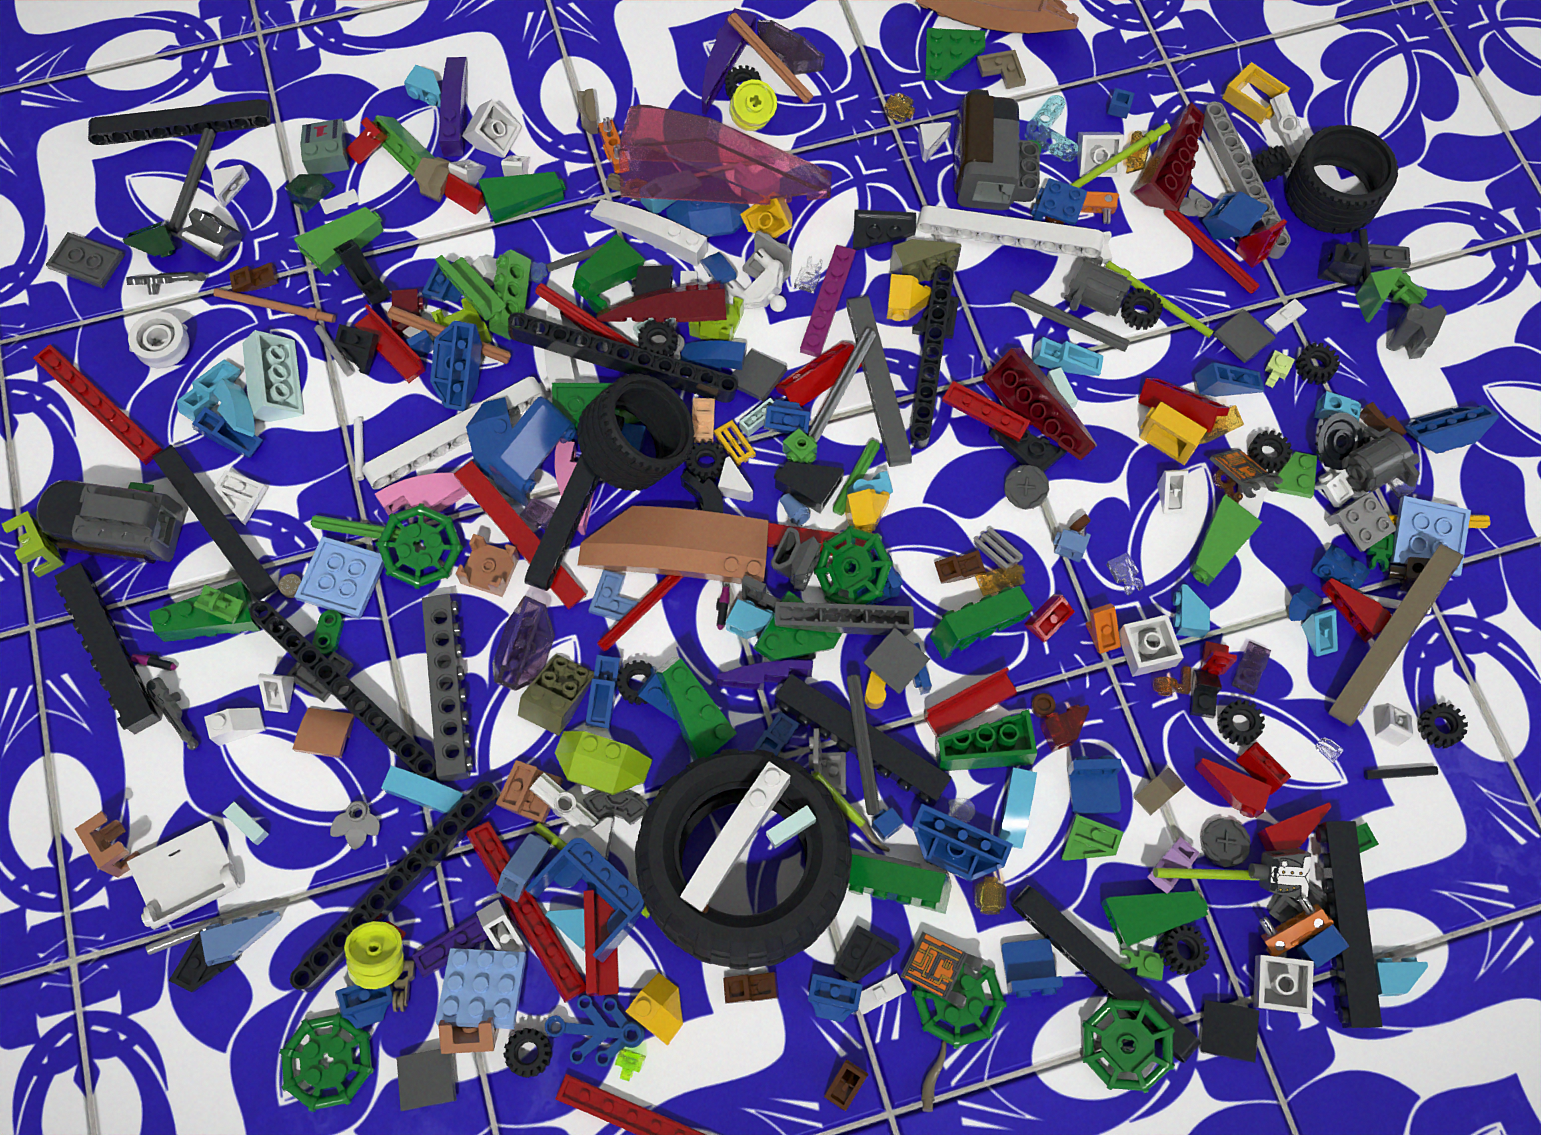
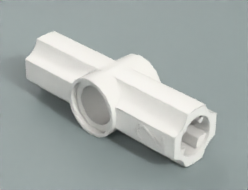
M1285 92L1272 98L1270 102L1279 122V128L1283 132L1293 157L1301 153L1307 140L1289 95ZM1288 119H1294L1295 126L1291 130H1286L1284 126Z
M545 773L529 789L546 803L555 815L562 817L581 835L591 830L599 821L576 801L573 794L566 792ZM566 799L570 803V809L566 811L560 809L558 801Z

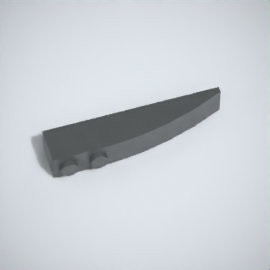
M799 602L774 603L775 626L866 635H889L896 628L904 636H908L914 630L912 606Z

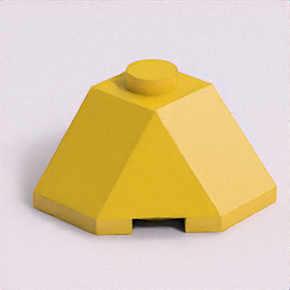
M772 192L740 214L748 232L754 234L760 231L776 239L792 228V213L785 198L775 192Z
M891 274L887 319H893L894 321L909 320L930 304L932 289L927 285L924 287L920 285L918 279L912 275Z
M865 489L848 494L845 515L849 526L853 525L857 529L872 533L888 507L889 492L882 491L880 494H876L874 489Z
M659 972L639 992L625 1011L631 1018L667 1046L683 1026L679 988Z

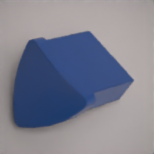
M426 330L407 339L410 348L419 357H423L433 351L434 341L431 340Z
M1304 586L1299 593L1293 595L1290 601L1289 619L1291 621L1308 619L1312 614L1318 612L1317 608L1323 599Z

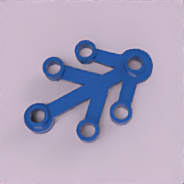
M587 995L579 997L577 1006L587 1014L594 1025L567 1023L563 1018L556 1015L549 1017L545 1022L546 1033L554 1038L560 1037L564 1033L593 1036L581 1047L575 1048L570 1052L571 1062L577 1065L582 1064L586 1056L607 1038L618 1039L606 1051H599L595 1056L597 1065L607 1067L611 1062V1058L623 1048L638 1047L643 1042L645 1036L643 1027L637 1022H628L618 1009L617 1001L613 998L605 999L602 1008L605 1013L612 1015L620 1028L609 1027L593 1006L592 999ZM583 999H588L590 1001V1004L587 1008L581 1007V1001ZM610 1001L614 1002V1009L611 1011L606 1010V1004ZM559 1022L561 1025L560 1030L553 1032L552 1025ZM630 1030H635L637 1033L636 1038L633 1040L627 1037ZM577 1051L582 1053V1059L579 1061L573 1059V1055ZM601 1054L608 1056V1060L604 1064L599 1063L598 1060Z

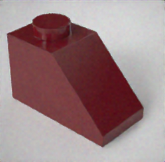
M418 289L392 291V306L422 317V310H425L424 297H420ZM392 319V330L401 338L405 335L403 331L409 326Z

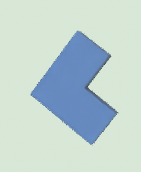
M603 569L589 607V613L620 621L639 603L619 596L625 581V575Z

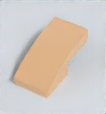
M693 398L692 421L695 432L694 443H700V441H704V443L712 441L713 443L715 399Z

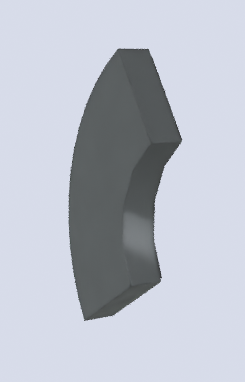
M598 792L583 799L590 812L598 820L604 817L615 816L624 819L630 826L641 819L647 809V806L637 797L622 792L615 795Z

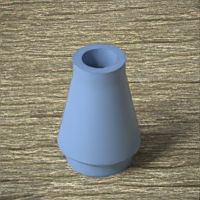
M790 493L781 497L780 503L783 505L791 523L800 526L808 521L810 518L808 507L795 499Z

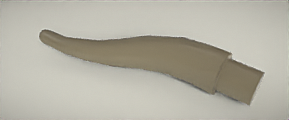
M839 808V810L843 813L844 818H845L846 820H848V821L854 823V822ZM865 820V824L859 827L875 846L889 852V847L883 845L875 837L869 823Z
M942 1041L938 1059L927 1073L922 1086L921 1100L923 1101L924 1112L933 1111L935 1084L946 1057L945 1041Z

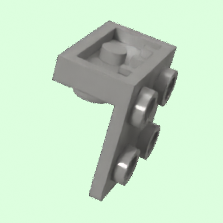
M1373 492L1358 497L1325 518L1329 527L1337 523L1339 526L1343 525L1360 552L1365 551L1396 530L1395 525Z

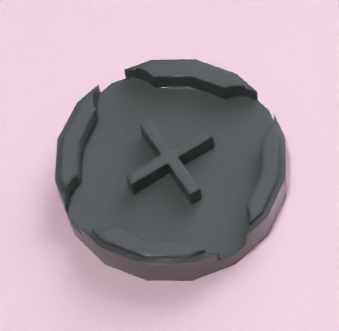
M1019 466L1010 472L1005 481V494L1009 502L1015 507L1024 510L1034 509L1042 505L1050 491L1049 480L1045 473L1035 466Z
M1222 818L1210 822L1202 831L1200 838L1201 850L1206 858L1214 865L1223 868L1234 867L1242 863L1250 852V836L1246 829L1234 820Z

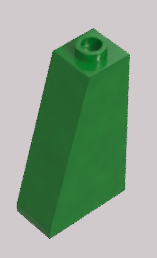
M555 172L478 180L484 200L495 224L564 200L563 191L566 190L562 178L558 179Z
M616 234L576 270L572 288L587 300L636 278L638 266H643L645 259Z
M1198 891L1109 897L1101 902V906L1121 950L1208 915L1207 903L1202 896H1199Z

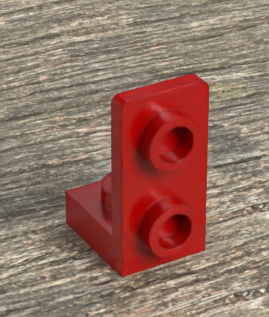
M367 117L360 122L365 127L363 132L346 148V152L359 165L388 138L378 125Z
M1206 641L1203 646L1201 670L1208 671L1210 674L1224 675L1236 662L1237 655L1229 654L1228 645Z

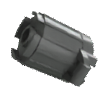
M1101 256L1094 260L1084 257V262L1076 278H1072L1068 286L1071 288L1070 292L1064 296V299L1071 302L1069 307L1073 311H1076L1079 304H1082L1104 315L1116 317L1121 307L1120 304L1124 296L1127 295L1132 281L1127 280L1128 277L1101 266L1103 262Z
M1366 426L1363 430V443L1365 445L1350 452L1342 461V469L1346 468L1349 474L1346 480L1357 492L1362 490L1366 493L1372 492L1396 478L1408 486L1414 487L1420 475V472L1414 466L1420 462L1418 454L1413 453L1404 437L1396 432H1392L1389 428L1378 432L1372 427Z

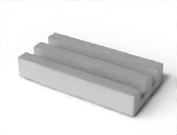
M991 527L987 530L986 534L983 533L980 539L977 538L974 541V545L1006 573L1023 559V555ZM984 542H987L992 548L995 549V551L999 555H1002L1010 563L1007 564L1004 560H1002L996 553H994L988 546H986Z

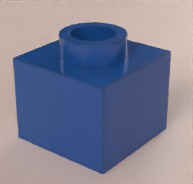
M1115 88L1107 114L1127 119L1135 93Z
M890 808L888 811L882 809L879 814L873 817L874 821L871 827L884 842L903 827L904 822L893 808Z

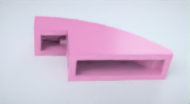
M567 441L564 444L558 442L556 445L555 473L561 496L577 464L575 462L577 450L575 442ZM594 493L577 528L581 535L586 534Z
M432 473L392 484L375 493V496L389 516L407 504L410 508L419 506V503H424V506L440 513L469 493L454 477V473ZM424 516V522L430 519Z

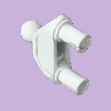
M761 248L758 252L763 258L755 253L754 259L765 268L762 274L746 290H743L735 280L729 282L733 288L726 283L725 290L732 297L743 299L744 309L767 307L770 304L773 311L781 312L786 307V299L779 295L782 291L783 264L779 260H774L765 249Z

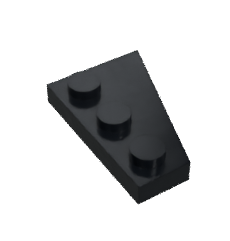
M854 210L853 249L857 251L915 236L917 213Z
M992 429L989 434L1022 465L1035 466L1043 472H1046L1067 453L1062 447L1059 449L1049 444V440L1045 438L1039 439L1031 435L1029 430H1026L1020 442L995 429Z

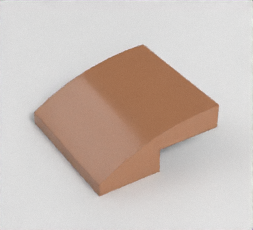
M308 708L298 729L292 749L295 752L342 758L346 739L351 736L355 716L350 713Z
M516 760L496 805L544 824L551 808L529 789L543 773L560 787L563 779L541 771L535 766Z

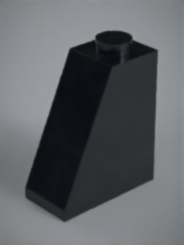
M786 462L784 467H779L774 475L775 488L785 494L790 493L799 502L821 514L843 481L844 470L836 467Z

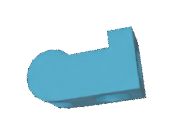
M1326 391L1317 401L1314 418H1329L1331 414L1343 412L1354 416L1359 422L1361 404L1351 400V398Z
M879 472L870 481L864 479L855 481L847 489V495L865 489H874L876 494H880L882 491L889 492V495L892 494L893 489L888 472Z

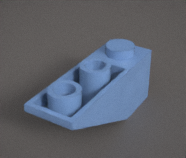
M273 910L259 913L258 917L255 918L240 917L232 920V924L222 926L221 923L207 926L206 930L200 932L207 966L237 958L281 921L279 912L274 913Z

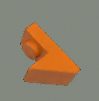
M1110 603L1090 610L1091 621L1086 623V627L1097 652L1101 654L1121 647L1115 606Z

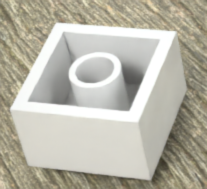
M1168 615L1125 624L1119 631L1120 643L1132 677L1176 667L1184 658Z
M1266 955L1255 956L1253 1007L1312 1014L1314 961Z

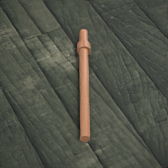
M215 288L213 292L215 297L300 315L312 321L322 320L334 323L336 320V315L321 312L320 309L313 307L307 309Z

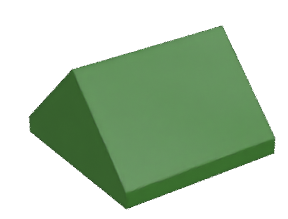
M1395 268L1370 273L1355 296L1366 322L1370 323L1382 306L1403 269Z

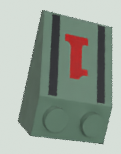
M343 119L302 125L301 156L308 176L349 170Z

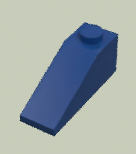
M1212 362L1195 374L1199 394L1218 397L1262 393L1265 391L1260 372Z

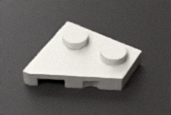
M228 470L223 472L214 487L238 519L245 525L267 489L261 483Z

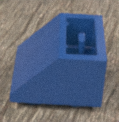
M1241 191L1228 193L1219 200L1202 221L1214 240L1229 239L1237 236L1243 237L1250 233L1251 228L1256 222L1261 220L1268 207L1266 204Z

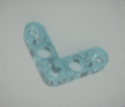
M1053 95L1048 98L1027 124L1025 137L1028 140L1038 142L1041 148L1056 157L1070 162L1077 156L1078 145L1051 129V126L1063 113L1066 104L1062 96ZM1045 115L1048 116L1050 120L1043 121L1040 117ZM1052 138L1055 139L1057 143L1049 144L1046 140Z

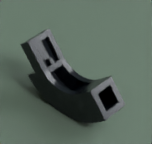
M352 239L333 249L347 274L369 305L381 303L386 297L391 295L388 288L380 281L368 264L359 246Z
M686 470L680 476L681 486L700 501L703 511L723 513L722 497L716 485L710 479L703 483L696 474L691 475Z

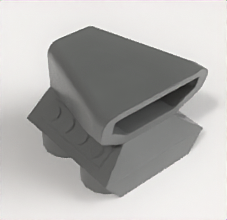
M194 208L188 214L192 225L183 228L177 234L179 238L219 262H223L231 249L238 245L242 239V234L238 230L226 224L214 214L198 208Z
M1416 303L1411 304L1399 317L1387 343V349L1397 351L1407 346L1409 359L1422 358L1427 348L1433 344L1447 314L1446 310L1441 304L1430 309Z
M792 527L787 528L773 556L771 566L776 573L791 580L794 592L806 589L818 564L822 544L817 542L814 536L801 544L799 532Z

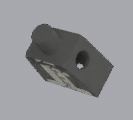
M1300 848L1263 852L1261 864L1251 863L1249 865V877L1260 879V887L1269 892L1296 899L1302 898V895H1306L1308 898L1312 853Z

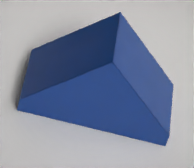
M1331 925L1295 949L1303 960L1314 961L1313 969H1316L1347 949L1349 945L1336 927Z

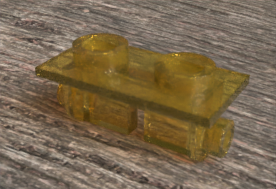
M1137 130L1132 133L1130 145L1144 137L1141 131ZM1149 144L1125 159L1127 174L1145 168L1150 148Z
M1018 563L1013 568L1005 571L999 568L975 576L983 597L1000 592L1006 587L1013 588L1026 583L1022 575L1025 574L1023 565L1019 566Z

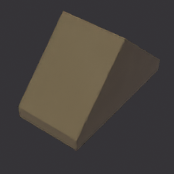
M1168 767L1142 789L1134 799L1151 816L1186 785Z

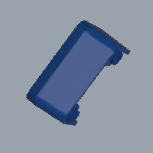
M540 396L533 402L492 453L488 463L497 489L525 507L529 505L526 494L530 493L536 485L535 471L558 442L562 444L567 441L575 442V444L578 442L575 425L546 398Z
M574 838L554 857L525 890L535 898H538L553 881L563 888H571L583 879L615 910L607 922V930L611 935L592 954L603 963L629 935L643 911L645 903L640 891L583 838Z

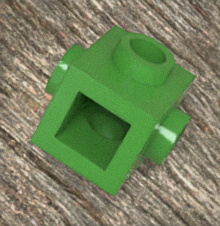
M798 428L783 441V452L786 454L789 462L811 464L817 457V442L812 436H807Z

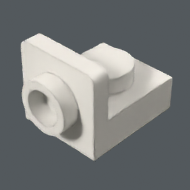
M1327 472L1321 475L1314 488L1315 490L1323 489L1334 507H1340L1355 495L1342 472L1332 474Z

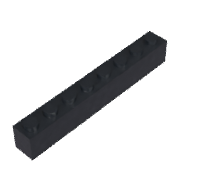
M78 563L55 575L54 577L58 583L55 585V588L59 595L66 600L64 607L70 616L73 615L75 619L72 622L78 634H82L84 638L81 643L86 652L92 655L91 665L96 672H100L102 678L99 679V682L103 689L108 691L111 696L108 698V701L115 711L117 710L120 715L117 718L123 730L128 729L133 734H137L161 721L90 571L84 565Z
M790 674L775 696L777 708L786 714L790 712L797 717L796 720L806 727L810 725L813 728H819L820 737L826 740L830 738L836 742V746L846 753L850 751L856 755V759L859 761L852 712ZM867 723L873 767L876 768V772L886 779L890 777L896 781V785L903 791L908 792L910 790L916 794L917 799L923 804L935 806L952 777Z
M1326 821L1318 824L1316 829V839L1320 843L1321 848L1319 864L1323 868L1324 873L1322 889L1327 896L1325 914L1333 920L1332 925L1336 927L1349 945L1347 949L1331 959L1333 969L1336 970L1337 978L1334 984L1335 993L1339 996L1340 1003L1338 1019L1342 1023L1343 1028L1382 1027L1356 821Z

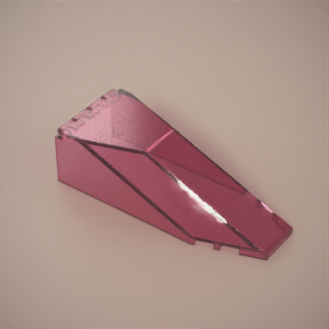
M637 104V106L629 107L619 144L622 148L619 149L621 197L770 205V199L785 197L786 203L792 201L793 196L807 195V200L825 199L831 196L832 172L714 119L652 105Z

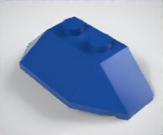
M726 189L685 195L666 211L668 220L705 237L736 232L744 224L740 214L747 210L749 205L746 198Z
M455 320L434 339L430 382L442 400L444 408L460 411L467 410L478 387L482 343L476 324Z
M505 397L483 402L466 426L475 465L485 476L493 481L494 478L488 465L489 459L513 428Z
M1486 405L1449 408L1413 418L1406 425L1405 430L1435 454L1444 453L1448 450L1476 443L1496 422L1499 414Z
M921 804L912 825L925 862L970 882L1004 868L1013 846L1008 841L924 804Z

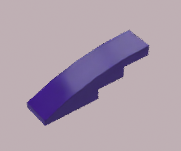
M783 660L738 667L717 674V686L764 690L765 682L785 683L790 674L812 677L813 661Z

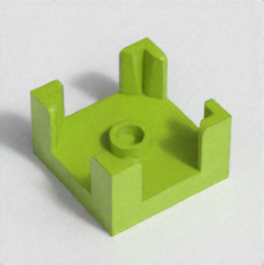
M733 297V305L726 303L727 320L689 322L690 336L706 341H732L744 314V300Z
M466 298L461 299L463 309L444 317L441 309L431 312L434 322L448 327L455 320L476 324L481 341L485 343L492 342L485 322L481 320L478 312Z
M26 511L1 524L6 533L24 525L27 533L18 537L23 547L17 549L15 554L18 561L22 564H26L40 556L47 560L34 568L36 576L41 577L64 565L55 544L47 538V535L38 525L37 519L30 512Z

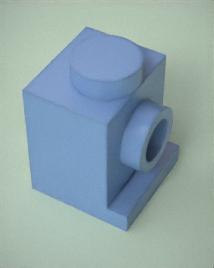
M1063 529L1062 533L1057 531L1053 542L1054 545H1057L1054 553L1080 562L1091 534L1086 533L1085 536H1082L1074 530Z

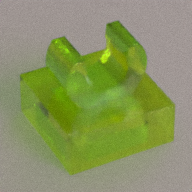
M624 1048L621 1049L615 1065L623 1067L619 1079L630 1081L634 1071L640 1073L647 1056Z

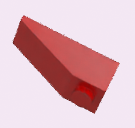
M1283 219L1241 237L1238 241L1239 245L1236 252L1251 268L1255 267L1268 258L1287 221Z
M1333 578L1321 588L1365 643L1379 635L1392 617L1391 613L1379 602Z
M1205 758L1196 763L1195 769L1232 808L1239 810L1241 815L1248 818H1257L1264 813L1272 786Z
M1326 803L1264 828L1257 834L1265 850L1275 851L1301 847L1332 806L1330 803Z

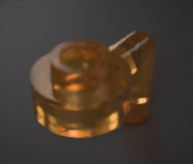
M1218 469L1213 476L1216 487L1224 490L1225 494L1235 502L1242 500L1243 494L1241 492L1234 493L1233 486L1237 482L1223 470ZM1222 475L1227 477L1226 483L1221 481Z
M1182 667L1181 684L1171 677L1154 678L1153 690L1161 696H1171L1174 692L1185 695L1189 694L1191 691V667Z

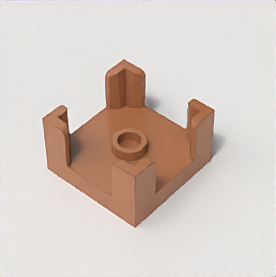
M473 534L469 542L472 552L465 568L461 564L459 565L456 576L462 585L503 597L520 558L517 549L508 544H505L506 550L488 545L484 537Z
M100 811L76 827L75 831L98 869L119 878L130 870L127 861L141 854L135 851L120 862V859L128 855L129 851L119 841L113 845L110 842L125 833V828L120 821L114 820L97 831L96 829L108 820L106 818L107 815Z
M489 1017L487 1021H481L478 1027L452 1026L451 1023H445V1020H440L438 1028L441 1054L494 1051L499 1029L494 1028L493 1017Z

